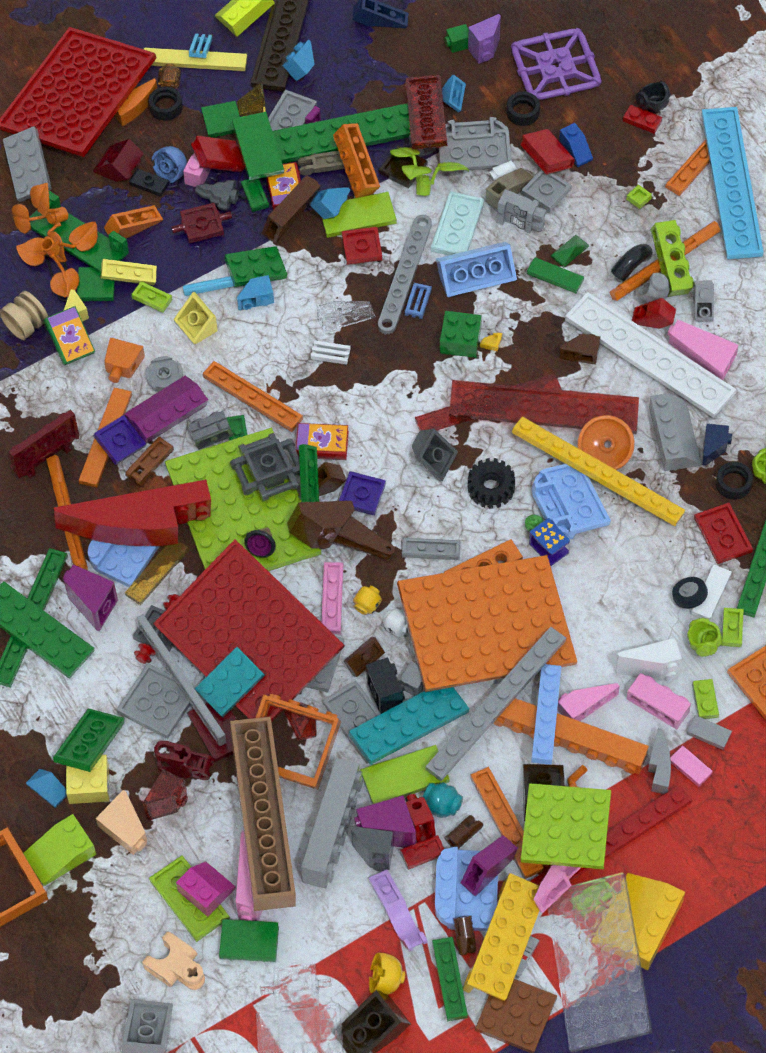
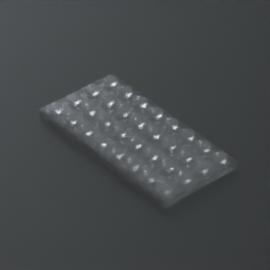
M622 872L572 885L548 908L569 1050L573 1053L651 1034L652 1028L626 875Z

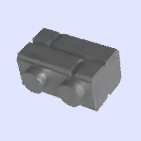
M224 411L213 412L209 417L195 419L188 425L198 450L233 436Z

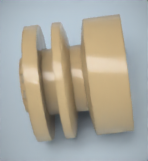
M23 291L19 296H16L13 300L14 304L8 303L0 310V317L6 327L21 340H25L32 335L34 327L40 328L42 324H45L43 320L48 317L42 304L27 291Z

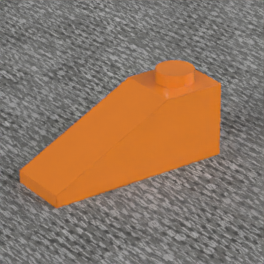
M155 205L113 214L107 221L104 229L108 235L115 231L127 239L162 222L163 218Z

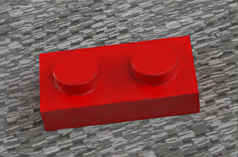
M630 105L623 117V122L655 134L662 123L663 117Z

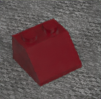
M130 139L112 144L102 156L93 172L115 182L126 181L131 177L132 170L140 164V158L144 153Z

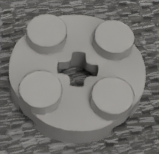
M161 356L151 361L149 367L147 366L145 375L147 383L151 386L152 390L159 392L182 378L183 371L178 361L176 362L168 356ZM163 371H166V374H168L164 377L160 376Z

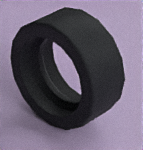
M159 87L149 96L150 112L159 120H172L178 117L182 111L181 94L172 87ZM165 98L176 101L174 106L167 109H161L155 105L159 100Z
M524 91L511 95L507 102L506 112L508 119L520 126L534 123L540 114L539 99L532 93ZM524 103L532 106L534 110L528 114H520L515 112L513 107Z
M728 462L718 470L716 479L717 490L728 499H742L751 491L752 471L743 463ZM736 473L743 476L746 483L741 488H731L723 482V478L727 474Z

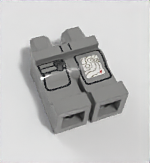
M505 189L498 202L496 223L503 225L504 222L516 225L519 229L525 230L527 233H531L532 229L541 232L545 225L546 209L538 207L539 201L537 200L532 202L529 198Z

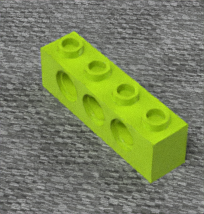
M676 220L657 222L650 230L661 273L667 277L670 290L667 297L688 294L693 288L694 280L689 274V261L685 258V245L681 242L680 227L677 226ZM666 239L671 240L672 244L668 243ZM670 256H674L677 261L672 260ZM675 273L680 274L681 278L677 277Z

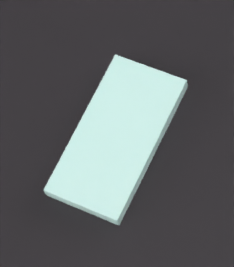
M450 191L431 245V251L445 255L468 251L484 205V199Z

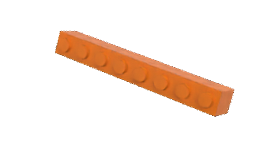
M515 698L493 724L511 728L516 733H525L534 739L537 706ZM557 713L554 737L555 747L561 746L572 753L586 755L591 760H600L608 766H617L624 769L627 773L640 775L648 754V745Z

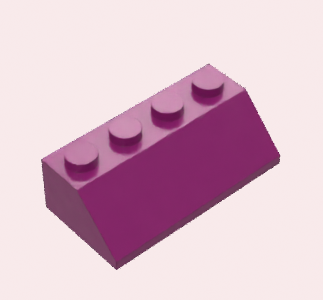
M185 375L127 411L124 415L147 444L206 407L208 398L199 385Z

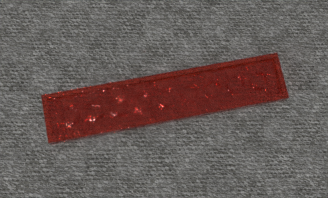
M452 380L449 417L517 423L521 417H524L536 425L582 429L591 419L610 415L623 420L630 427L632 433L636 434L639 397Z

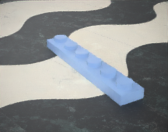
M545 664L541 669L531 759L533 763L552 764L561 666Z

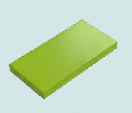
M389 192L346 200L341 205L340 212L336 217L322 218L327 238L342 235V231L397 224Z
M433 745L360 769L372 804L424 791L429 783L450 782L448 774L440 781L426 770V765L439 752L437 746Z
M181 855L149 877V881L197 942L222 925L223 919H230V916L220 904L207 917L178 892L176 882L191 868L187 860Z

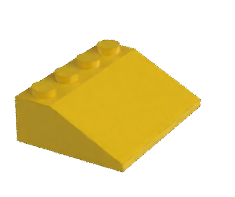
M627 873L592 940V944L649 970L684 901L685 892L665 882Z

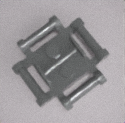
M271 433L266 438L247 445L241 444L238 446L242 456L233 459L230 465L240 480L244 495H250L255 490H258L262 501H266L271 496L290 489L295 490L299 488L295 476L300 475V462L294 448L295 443L293 439L280 442L275 434ZM284 450H288L295 467L291 466ZM244 464L247 465L254 480L252 483L248 482L241 467ZM288 478L290 482L284 483V480Z

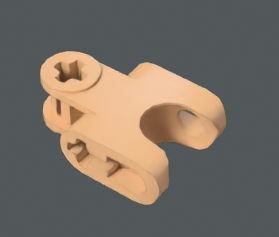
M166 932L162 939L164 946L170 950L169 955L161 960L147 956L142 961L144 969L169 987H172L178 980L191 990L200 989L205 983V976L202 967L193 961L198 955L197 952L174 934Z

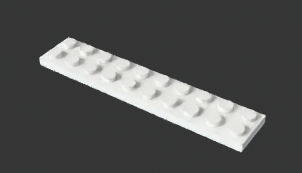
M588 292L565 316L567 322L585 334L601 336L600 343L713 418L736 394L735 388Z

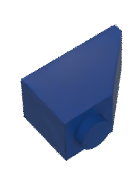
M576 123L560 130L559 142L572 155L577 167L593 160L585 135Z

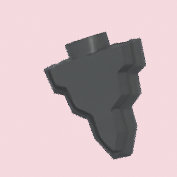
M234 180L216 182L213 185H196L195 188L196 194L202 198L209 199L211 203H215L218 206V209L228 211L231 203L236 204L239 197V190L235 189L236 181Z

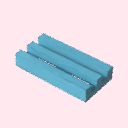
M195 34L189 49V57L206 58L212 43V35L206 38L205 34H202L201 37H199V34ZM206 42L203 53H200L203 43Z

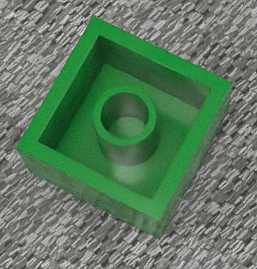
M445 311L440 338V354L476 358L482 327V315Z

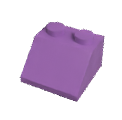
M499 14L469 27L468 50L478 64L494 57L500 40L501 16Z

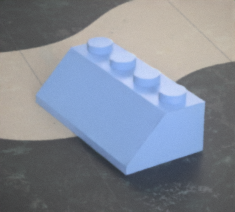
M507 242L436 258L439 277L447 297L517 280L511 247Z

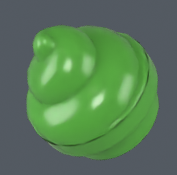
M535 514L528 516L525 520V528L530 532L543 522L542 517Z

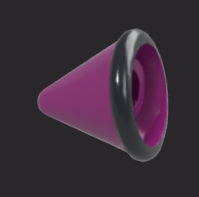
M268 527L250 531L245 536V547L252 555L266 558L275 552L276 544Z

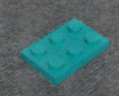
M236 647L195 690L224 717L265 674Z

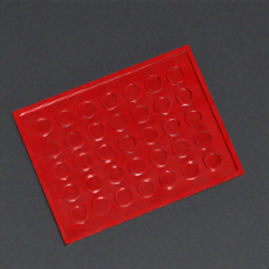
M69 27L1 116L0 130L16 134L35 126L38 130L40 143L84 157L156 60V54Z
M236 539L153 623L206 677L238 647L265 674L235 705L249 719L256 718L263 695H278L281 697V700L286 702L289 699L294 700L345 647L325 625ZM270 705L266 717H271L272 722L283 709Z

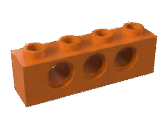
M512 539L444 571V573L498 564V561L510 562L521 560L523 556Z

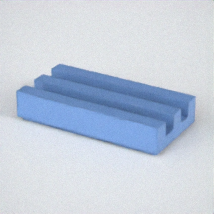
M418 283L413 284L405 309V316L412 315L414 318L419 316V319H423L432 286ZM420 288L414 310H410L416 290ZM424 289H425V290H426L425 297H424V300H423V303H422V306H421V309H420V312H419V311H418V308H419V305H420V302H421V298H422V295H423V292H424Z

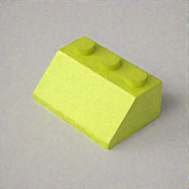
M231 0L214 16L238 37L275 3L274 0Z

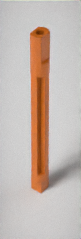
M716 221L711 222L683 241L685 245L684 254H688L721 231ZM670 256L672 260L677 261L674 256ZM658 259L611 290L609 293L612 300L618 301L647 282L653 273H660L661 269Z
M53 455L47 458L46 462L58 507L70 505L71 501L59 456ZM65 531L73 564L88 571L80 536Z

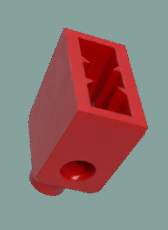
M416 794L406 796V805L416 831V843L436 836L434 818L425 798H417Z

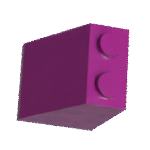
M73 564L63 577L68 598L97 631H100L118 601L115 583Z
M404 796L356 809L357 817H354L356 827L393 832V847L405 848L416 843V831Z

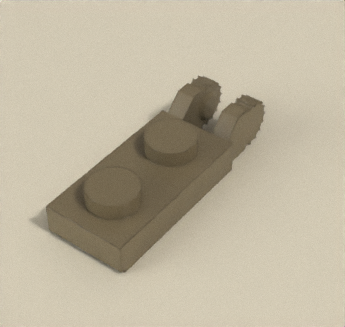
M339 151L313 154L298 160V165L301 166L299 170L301 175L345 169Z

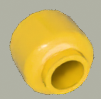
M371 585L370 587H361L353 598L354 608L363 615L373 614L382 601L379 595L380 591Z

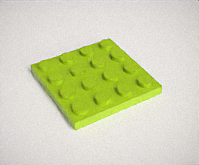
M529 784L521 863L604 869L611 790Z

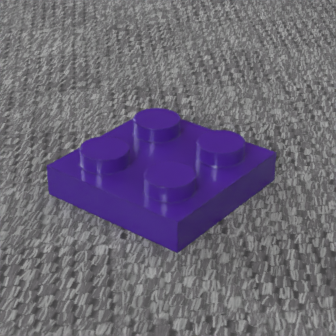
M125 415L98 430L93 435L115 465L146 446V442Z
M349 471L339 501H352L355 511L375 516L386 486V480Z

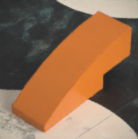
M155 78L133 89L117 111L115 118L122 126L134 120L149 106V96L157 89Z

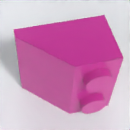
M206 861L191 867L176 882L178 892L207 917L236 889L235 885Z

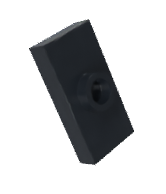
M137 168L129 180V185L161 197L169 185V180Z

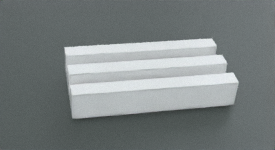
M314 340L311 359L347 365L351 348L348 345Z

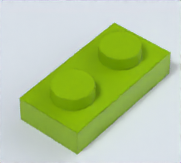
M142 281L131 294L132 299L164 313L173 300L172 295Z
M724 608L722 646L742 647L744 609Z
M713 679L693 681L692 686L698 716L703 719L719 718Z

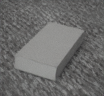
M696 715L687 730V735L724 750L732 733L731 730Z

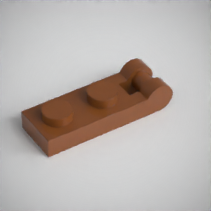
M158 437L129 467L125 476L129 479L133 478L140 486L144 485L147 478L174 451L173 445Z

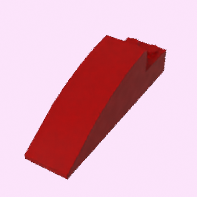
M205 479L54 507L56 529L98 542L117 545L178 544L177 523L185 524L191 520H205L211 517V496L207 480Z

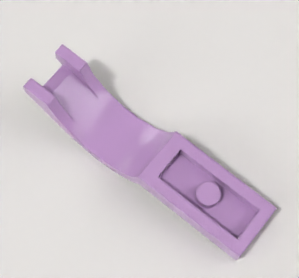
M386 869L369 877V882L387 912L397 936L407 950L411 951L415 946L428 943L424 933L420 932L415 925L406 902L388 870Z

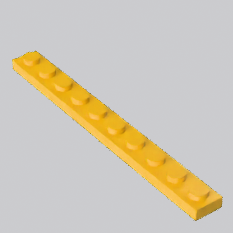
M521 417L513 427L512 433L671 525L676 526L684 515L685 509L528 419Z

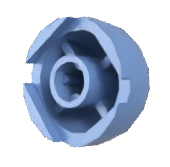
M166 146L153 154L152 161L154 160L155 163L153 169L157 176L173 183L184 175L183 171L187 165V160L180 149Z

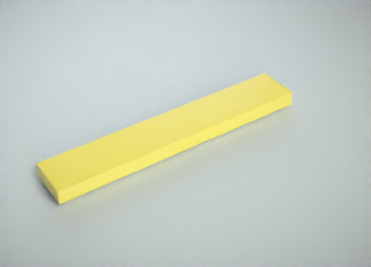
M144 48V50L156 54L157 58L151 66L246 71L247 54L208 52L206 58L189 57V50Z

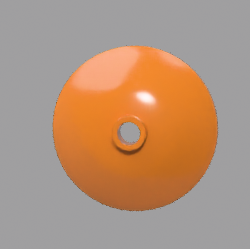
M603 415L595 417L584 425L579 434L578 449L615 470L626 465L634 452L635 440L632 430L623 420L615 416ZM607 441L611 442V447L609 448L605 447Z

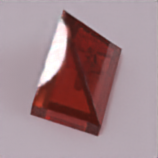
M300 702L299 706L307 708V704ZM284 710L298 741L317 736L315 719Z

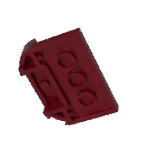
M70 409L66 413L60 414L57 419L45 424L41 430L29 435L26 440L16 444L8 451L12 463L9 467L19 478L26 475L29 478L35 476L34 468L61 449L66 454L72 450L69 446L75 439H79L76 417Z

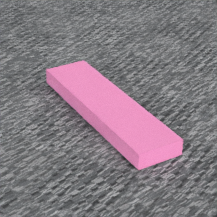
M324 562L321 623L333 634H341L343 562Z

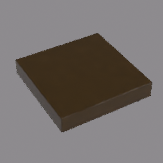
M391 154L379 168V174L408 189L416 180V177L410 180L402 171V166L414 165L413 159L410 156L397 157ZM415 155L417 166L426 167L428 165L427 160Z

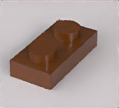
M370 637L347 657L344 663L352 675L358 677L366 670L367 664L375 662L385 651L376 637Z

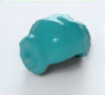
M444 782L438 784L429 783L423 794L431 813L440 818H446L450 815L454 816L460 810L463 802V796L457 792L456 788L448 786Z

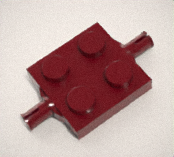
M210 203L180 211L182 224L171 226L173 234L184 231L189 243L224 235L222 221L232 219L231 211L220 214L216 209L215 203Z

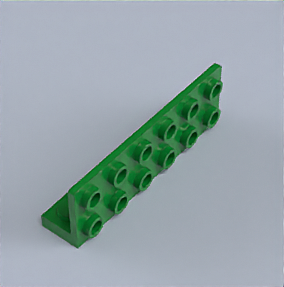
M49 191V209L61 207L59 196ZM37 210L30 218L41 216L42 214ZM68 213V220L60 222L61 226L57 227L53 232L59 234L63 243L72 245L69 241L71 232L85 223ZM47 218L30 221L31 229L43 237L48 236L47 232L55 225L50 224ZM97 231V242L88 251H79L77 247H64V250L100 273L103 259L121 261L129 253L127 239L115 231L108 235L109 238Z

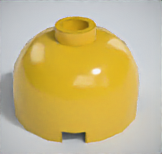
M387 953L375 954L370 970H373V978L369 977L370 993L378 990L387 995L392 994L398 989L400 984H403L405 971H402L400 961L393 955Z

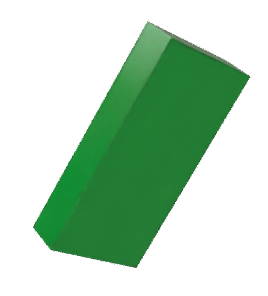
M259 179L241 181V186L252 212L269 207Z

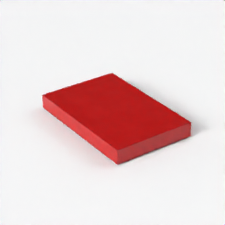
M730 503L694 514V519L717 565L753 552V548Z

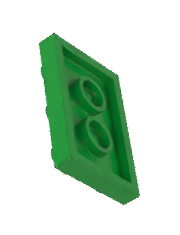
M277 246L225 254L224 259L234 287L245 286L250 279L269 275L270 281L287 278V272Z

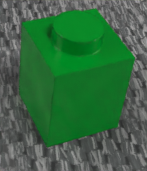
M466 24L446 29L444 41L446 47H449L452 53L468 49L469 30Z

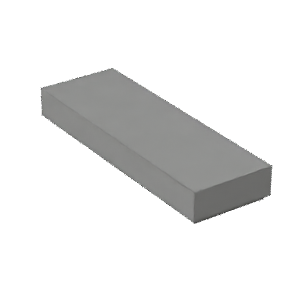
M403 537L402 558L460 560L461 540Z

